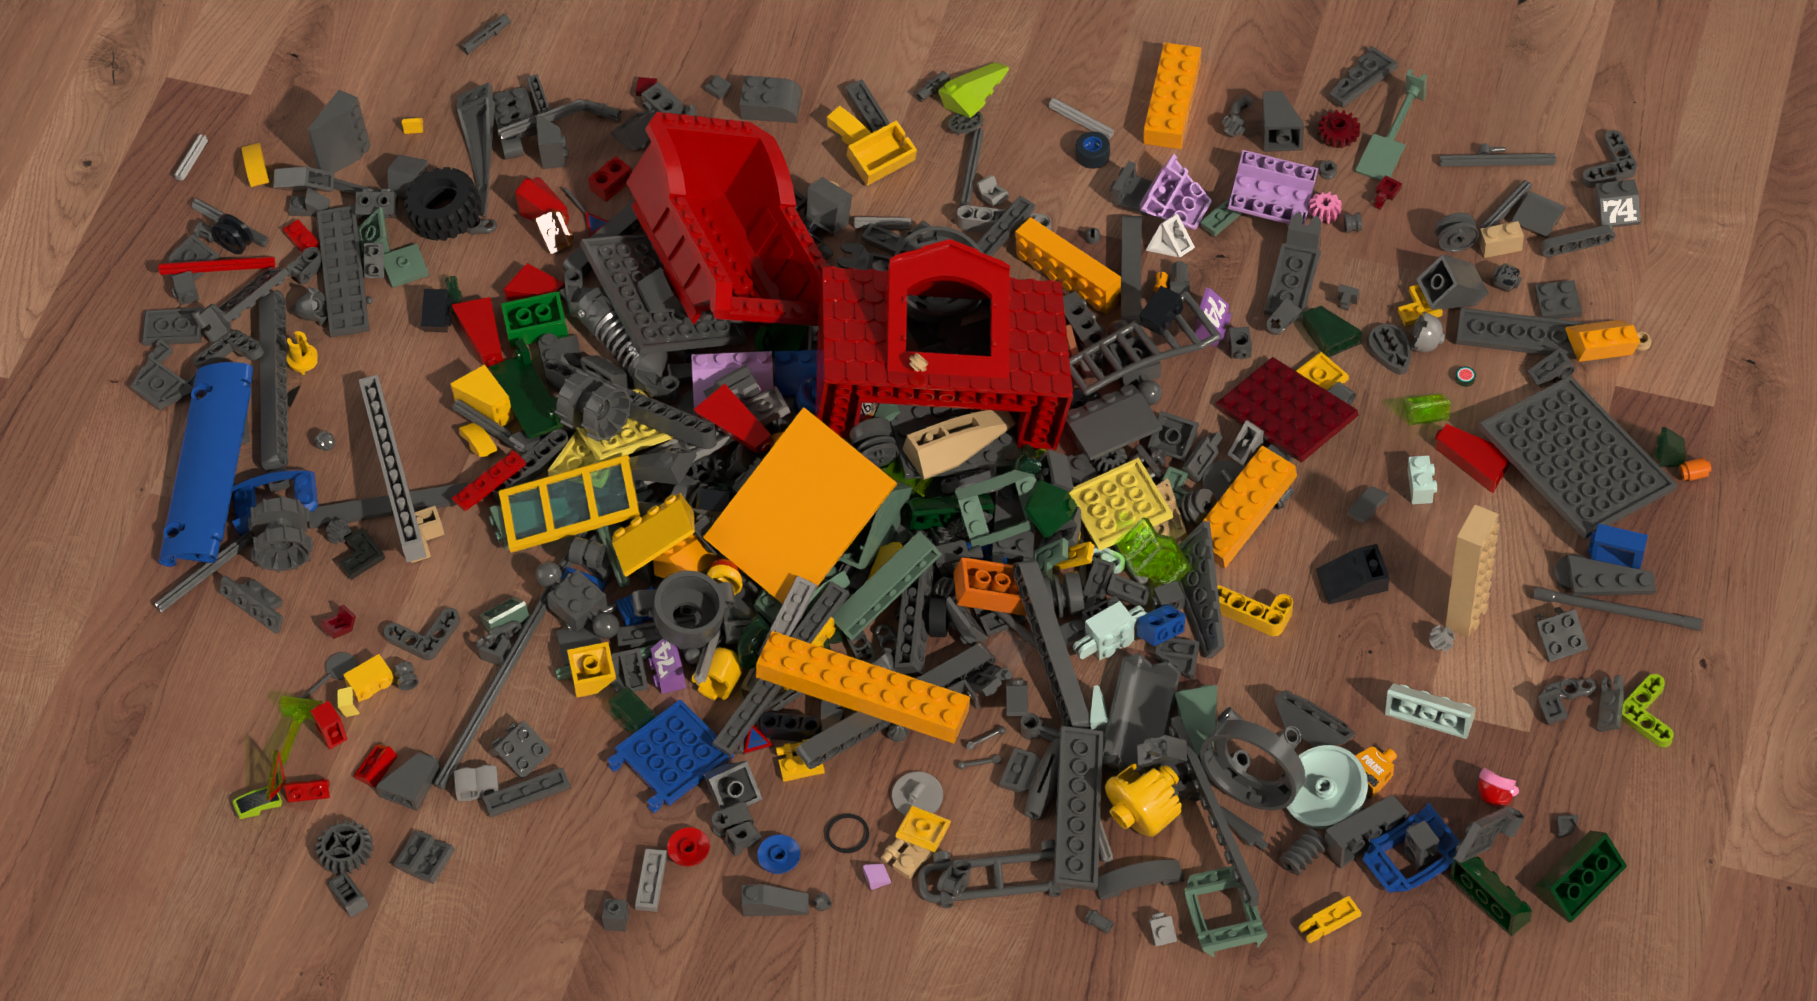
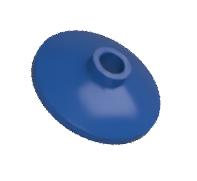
M773 835L761 843L757 856L763 869L770 873L783 874L796 867L800 860L801 852L798 843L793 838L786 835Z

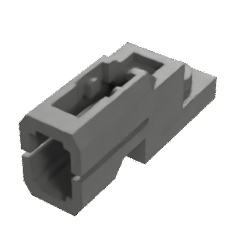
M744 365L716 380L714 386L703 392L705 397L708 398L725 383L738 399L747 400L760 393V389L754 377L751 376L752 374L747 365Z

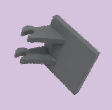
M1556 607L1555 612L1558 615L1550 618L1543 617L1541 613L1535 615V618L1539 620L1536 622L1549 662L1588 649L1576 609L1566 612L1560 607Z

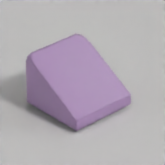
M884 864L863 866V873L871 890L891 883Z

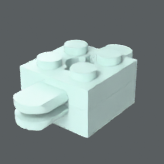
M1119 601L1085 621V637L1074 643L1073 650L1080 659H1084L1093 653L1099 661L1105 657L1108 658L1115 651L1129 646L1134 641V629L1137 628L1138 618L1147 613L1140 605L1128 611Z

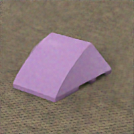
M1172 154L1155 176L1140 202V211L1165 220L1178 214L1185 228L1196 230L1212 200L1198 182H1194L1187 174L1189 171L1186 167L1183 169L1176 160L1178 157Z

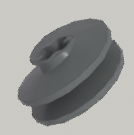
M1197 489L1186 493L1182 499V512L1189 524L1198 526L1217 504V499L1209 489Z

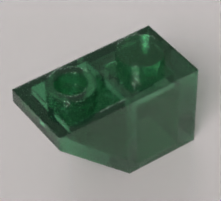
M1667 427L1661 428L1660 435H1657V447L1654 448V457L1658 459L1660 467H1679V465L1684 464L1686 458L1684 438Z

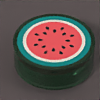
M1460 367L1456 371L1455 380L1457 384L1463 387L1474 384L1476 373L1471 367Z

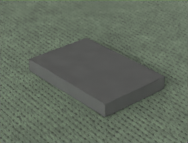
M203 308L145 311L143 346H154L159 339L168 345L202 343L203 328L201 329L192 313L197 310L201 312Z

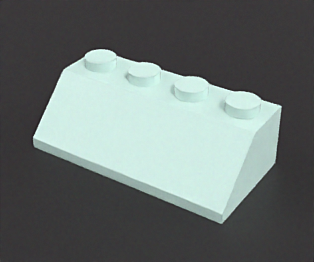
M1393 683L1387 693L1385 715L1467 739L1476 708L1467 703H1458L1451 701L1447 697H1438L1426 691H1418L1406 685Z

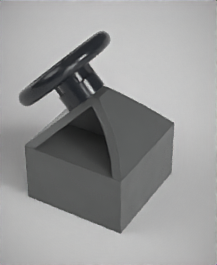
M823 177L807 189L803 220L809 234L817 244H821L822 240L812 233L818 226L835 235L848 225L852 201L850 193Z

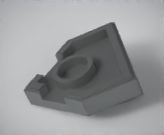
M1083 452L1067 457L1073 486L1098 476L1093 460L1090 461Z

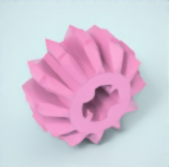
M1321 191L1320 195L1314 194L1313 198L1309 201V214L1312 215V218L1317 215L1321 223L1326 221L1329 224L1330 220L1336 221L1337 217L1341 214V200H1338L1337 195L1331 196V192L1324 194Z

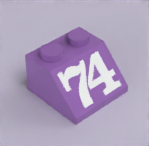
M1206 287L1200 308L1221 334V338L1211 344V346L1218 347L1220 340L1225 339V326L1230 324L1232 313H1229V304L1212 289ZM1196 316L1195 334L1202 341L1211 334Z
M661 639L651 648L652 657L648 659L651 670H656V674L653 675L655 686H660L661 693L664 694L684 689L686 684L677 646L667 642L665 639Z

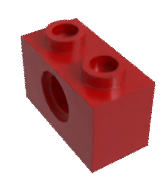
M330 701L319 704L311 710L317 731L329 750L348 740L341 718Z

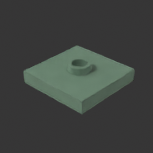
M417 243L384 254V268L392 288L429 276Z

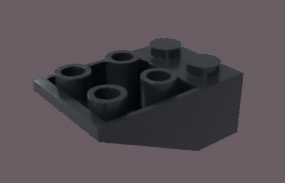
M1378 544L1357 548L1316 568L1328 605L1386 592L1389 588L1390 577Z

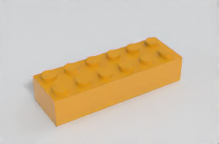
M1164 42L1144 126V144L1182 149L1201 65V47Z
M1031 217L1015 231L1016 255L1021 261H1026L1035 270L1047 275L1050 280L1062 282V287L1065 290L1076 291L1095 310L1107 315L1121 301V276Z
M1263 445L1203 520L1210 522L1214 562L1226 569L1297 478L1296 466Z

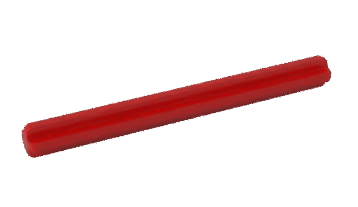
M257 257L161 263L158 265L160 275H169L188 271L200 273L264 269L275 267V258Z

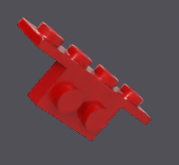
M513 450L452 497V501L463 511L469 510L526 465V461Z

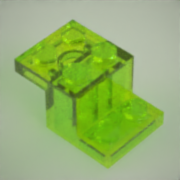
M1143 517L1117 543L1118 548L1134 574L1151 578L1156 587L1174 581L1179 582L1192 569L1175 539L1171 536L1158 534L1148 518Z

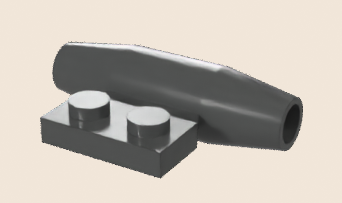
M1059 738L1054 739L1041 760L1032 752L1014 747L999 783L1001 788L1014 792L1029 791L1024 814L1034 820H1040L1057 790Z

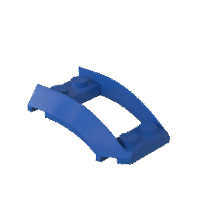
M301 469L280 470L253 477L233 486L236 520L232 522L239 535L241 536L249 531L248 518H251L250 508L256 506L255 488L267 483L294 479L296 500L300 499V503L313 512L318 507L315 473Z
M1428 803L1419 813L1413 814L1391 831L1376 839H1371L1363 861L1388 893L1409 891L1431 880L1450 867L1453 856L1457 854L1456 847L1460 841L1430 803ZM1425 820L1439 839L1438 850L1442 853L1443 857L1422 872L1409 879H1405L1385 851L1405 841L1406 830L1414 823L1419 824Z

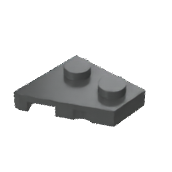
M1170 638L1156 645L1155 658L1161 662L1172 663L1181 674L1194 680L1200 641Z

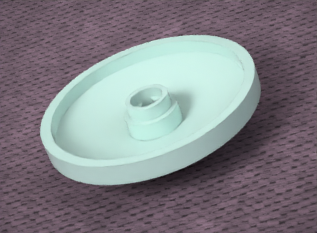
M1322 745L1308 749L1299 755L1305 769L1307 781L1300 789L1294 801L1287 807L1296 820L1311 828L1328 829L1355 815L1360 810L1367 795L1368 779L1364 767L1354 754L1342 747Z

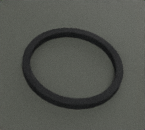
M842 814L835 817L829 823L826 829V838L834 850L841 853H853L866 845L869 839V828L861 817L854 814ZM853 818L864 825L866 836L859 846L852 849H842L832 843L829 837L830 829L838 820Z

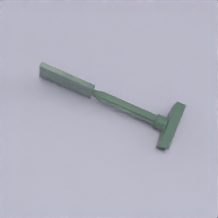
M1412 69L1408 70L1406 74V97L1387 136L1382 137L1373 133L1355 170L1356 173L1381 181L1385 175L1391 177L1406 147V144L1394 141L1413 100L1417 98L1424 101L1427 95L1426 74L1419 78L1413 75Z

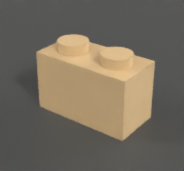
M1519 221L1480 229L1479 245L1484 258L1522 251L1524 235Z

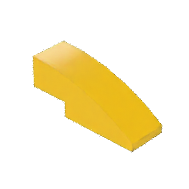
M838 106L827 116L828 127L841 135L842 141L847 145H851L872 134L859 120L841 106Z
M260 143L241 147L250 186L254 187L269 183Z

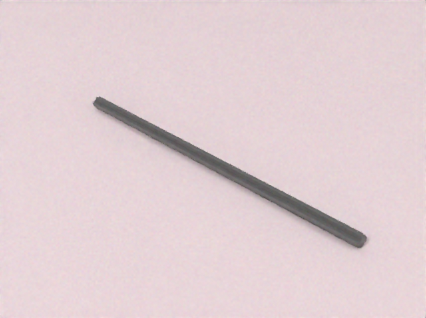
M592 530L576 534L575 537L588 539ZM570 546L558 565L562 575L567 567L571 568L574 564L570 563L568 559ZM554 587L545 588L436 777L434 781L435 787L443 790L449 782L547 611V595L555 589Z

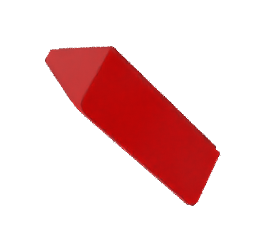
M376 744L353 777L375 788L398 756L390 746Z

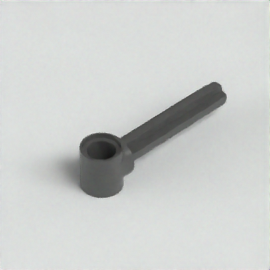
M1028 713V716H1022L1020 733L1026 739H1037L1039 736L1053 742L1054 739L1060 736V731L1043 725V721L1039 720V717L1034 713ZM1027 724H1032V725H1034V727H1033V728H1028V727H1026V725H1027Z

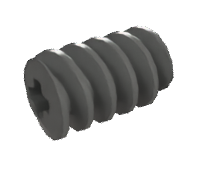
M1309 828L1306 834L1300 836V839L1296 840L1294 845H1291L1288 851L1286 850L1283 856L1279 857V861L1288 871L1300 876L1302 874L1300 868L1306 870L1307 864L1311 865L1313 863L1312 857L1317 859L1319 858L1318 852H1325L1323 847L1325 841L1317 831Z

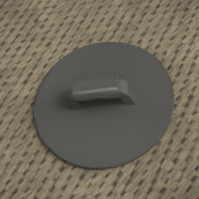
M1228 460L1211 464L1203 475L1204 488L1212 491L1216 499L1220 500L1244 467Z

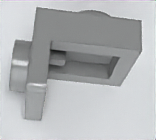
M993 175L977 183L982 200L992 206L1001 204L1003 200L1009 197L1007 190L997 185Z
M1159 912L1152 914L1151 919H1147L1151 927L1155 946L1177 942L1171 915Z

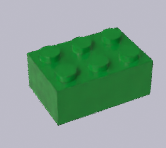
M559 291L501 303L511 348L516 347L515 341L522 338L525 344L528 345L537 343L539 338L546 333H552L555 336L568 335Z

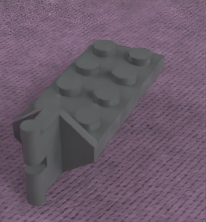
M269 267L219 307L210 304L201 312L199 310L193 312L192 316L201 329L206 326L209 327L204 333L213 344L231 330V321L239 318L244 309L253 307L258 298L268 295L272 287L282 284L289 273L286 268Z

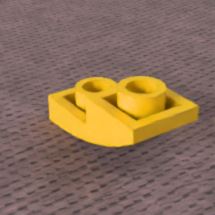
M476 423L459 428V435L469 442L470 450L477 456L485 457L497 451V447L488 433Z

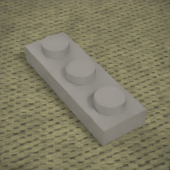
M645 849L635 903L636 910L657 912L668 855L666 850Z

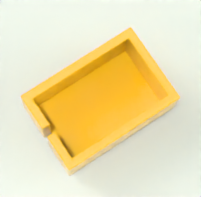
M897 120L848 146L847 158L866 186L916 159L917 149L909 137L905 138L906 133Z

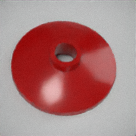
M693 827L682 828L669 838L667 844L668 855L678 865L686 867L695 866L708 856L710 851L709 839L700 829ZM687 849H693L691 852H686Z

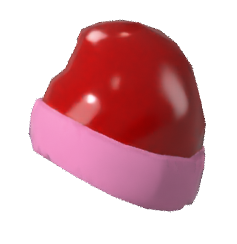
M1485 767L1482 769L1477 788L1480 798L1486 804L1494 807H1503L1511 803L1512 797L1519 793V788L1515 786V780L1501 777Z

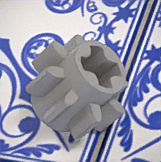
M1438 625L1432 629L1429 642L1435 650L1442 649L1446 652L1453 647L1455 635L1448 626L1442 628Z

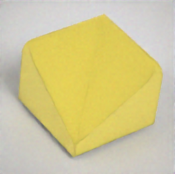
M353 688L338 689L337 702L342 714L345 717L359 715V711L353 705Z

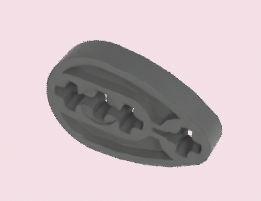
M1382 324L1375 327L1370 332L1368 342L1369 350L1374 358L1386 369L1396 374L1402 375L1407 373L1410 365L1411 350L1405 332L1393 324ZM1384 335H1387V341L1391 342L1392 350H1388L1389 344L1384 342Z

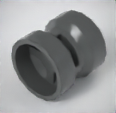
M401 662L393 668L395 678L398 679L397 684L400 690H411L419 683L411 662Z

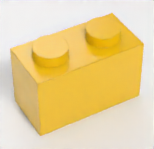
M380 654L343 674L347 687L353 688V695L358 702L369 699L376 692L388 688L395 682L392 671Z

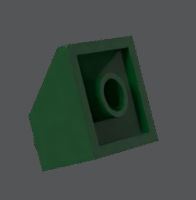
M1038 480L1024 510L1044 538H1047L1072 519L1077 504L1068 491Z

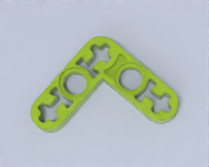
M1651 674L1623 702L1621 720L1657 746L1665 748L1673 742V730L1646 711L1663 692L1665 680L1659 674ZM1657 682L1659 685H1655L1650 692L1651 683L1655 684ZM1645 695L1648 700L1640 702L1636 699V696ZM1625 711H1633V713H1629L1628 715L1625 714ZM1642 721H1649L1652 727L1644 728L1640 723ZM1664 734L1667 735V738H1666V737H1664L1663 739L1660 738V735H1661V736H1663Z

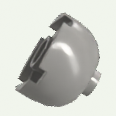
M1422 312L1423 316L1419 315L1411 334L1415 338L1414 342L1410 341L1409 345L1411 350L1428 353L1436 349L1438 344H1443L1445 334L1442 333L1443 326L1437 317Z

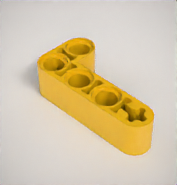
M1217 585L1221 615L1269 636L1280 635L1292 616L1293 599L1287 594L1278 595L1269 607L1228 588Z

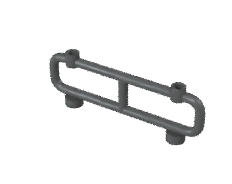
M1055 840L1041 842V852L967 859L971 863L972 868L993 866L995 888L964 891L959 898H955L954 894L943 891L940 894H931L928 891L927 875L930 872L947 870L954 862L951 861L950 852L938 851L934 853V863L922 867L918 875L919 891L923 899L930 903H940L942 908L953 907V901L1049 892L1050 897H1058L1062 895V890L1070 888L1053 886V880H1050L1048 883L1004 887L1003 864L1054 859Z

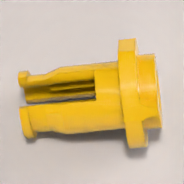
M296 331L294 333L298 344L292 343V340L287 338L290 349L287 354V363L292 370L305 375L306 371L313 369L317 365L318 353L315 347L308 344L306 335L301 331Z

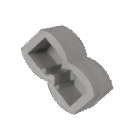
M485 764L476 769L462 767L454 771L457 801L483 799V796L499 791L496 766Z

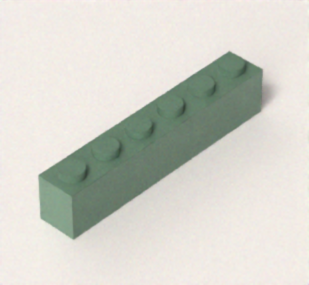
M919 531L886 564L882 565L862 587L849 597L834 615V623L852 641L942 554Z

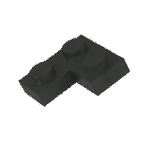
M361 528L345 538L347 544L355 553L340 561L339 564L352 580L384 560L385 555L367 532Z

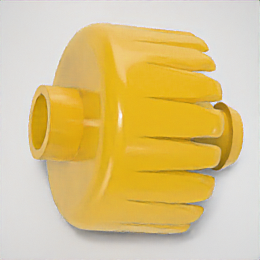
M1131 764L1116 777H1111L1106 782V794L1113 805L1110 809V814L1123 829L1127 830L1131 826L1143 836L1154 837L1181 813L1182 804L1181 802L1178 803V795L1170 798L1175 792L1172 785L1177 786L1179 778L1167 765L1160 766V771L1153 768L1141 776L1138 771L1134 772L1137 768L1136 764Z

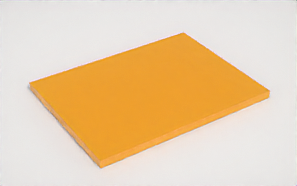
M803 407L703 538L783 604L797 576L816 584L817 587L898 483Z

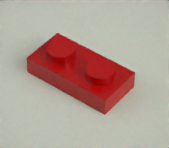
M299 219L283 228L284 234L301 253L309 247L320 248V242Z

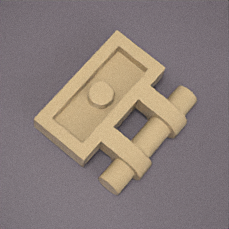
M897 838L892 845L886 847L881 860L888 863L892 858L895 860L892 865L893 869L911 880L934 852ZM902 845H905L907 847L902 854L899 853L898 850Z

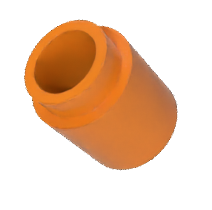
M1704 457L1685 461L1684 464L1679 465L1683 481L1688 480L1690 482L1709 477V472H1712L1709 460L1706 461Z

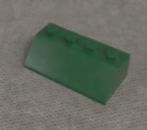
M989 493L980 494L978 497L986 520L991 521L994 503ZM955 494L951 497L934 496L931 499L913 498L907 502L906 513L909 531L965 526Z
M1590 830L1534 888L1548 907L1571 923L1627 865L1607 833Z
M1456 854L1453 856L1450 878L1510 936L1530 922L1532 914L1530 906L1525 901H1521L1511 887L1505 886L1500 881L1499 876L1485 866L1480 857L1476 856L1460 863L1454 859Z

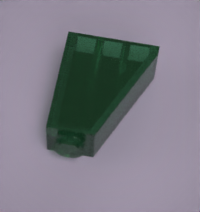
M1323 306L1310 308L1303 313V326L1319 350L1328 358L1361 344V330Z

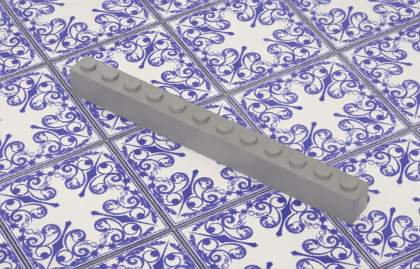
M374 375L359 379L406 562L427 557L379 377Z

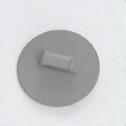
M911 772L902 776L895 783L892 790L893 804L904 816H906L911 805L930 813H935L942 803L943 789L939 781L932 775L925 772Z

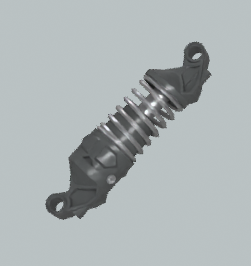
M576 268L568 269L565 272V288L560 290V295L567 302L570 316L578 318L590 331V335L601 341V345L605 346L607 351L612 354V357L617 359L618 364L623 365V369L628 371L629 376L633 380L634 388L646 391L651 397L656 396L667 402L676 401L679 397L678 379L674 376L662 375L668 358L667 352L638 354L603 287H583L581 271Z

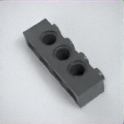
M1076 291L1063 296L1066 325L1072 326L1076 344L1081 351L1106 337L1103 326L1098 325L1093 311L1088 310L1083 297H1080ZM1100 350L1089 355L1097 366L1108 362Z

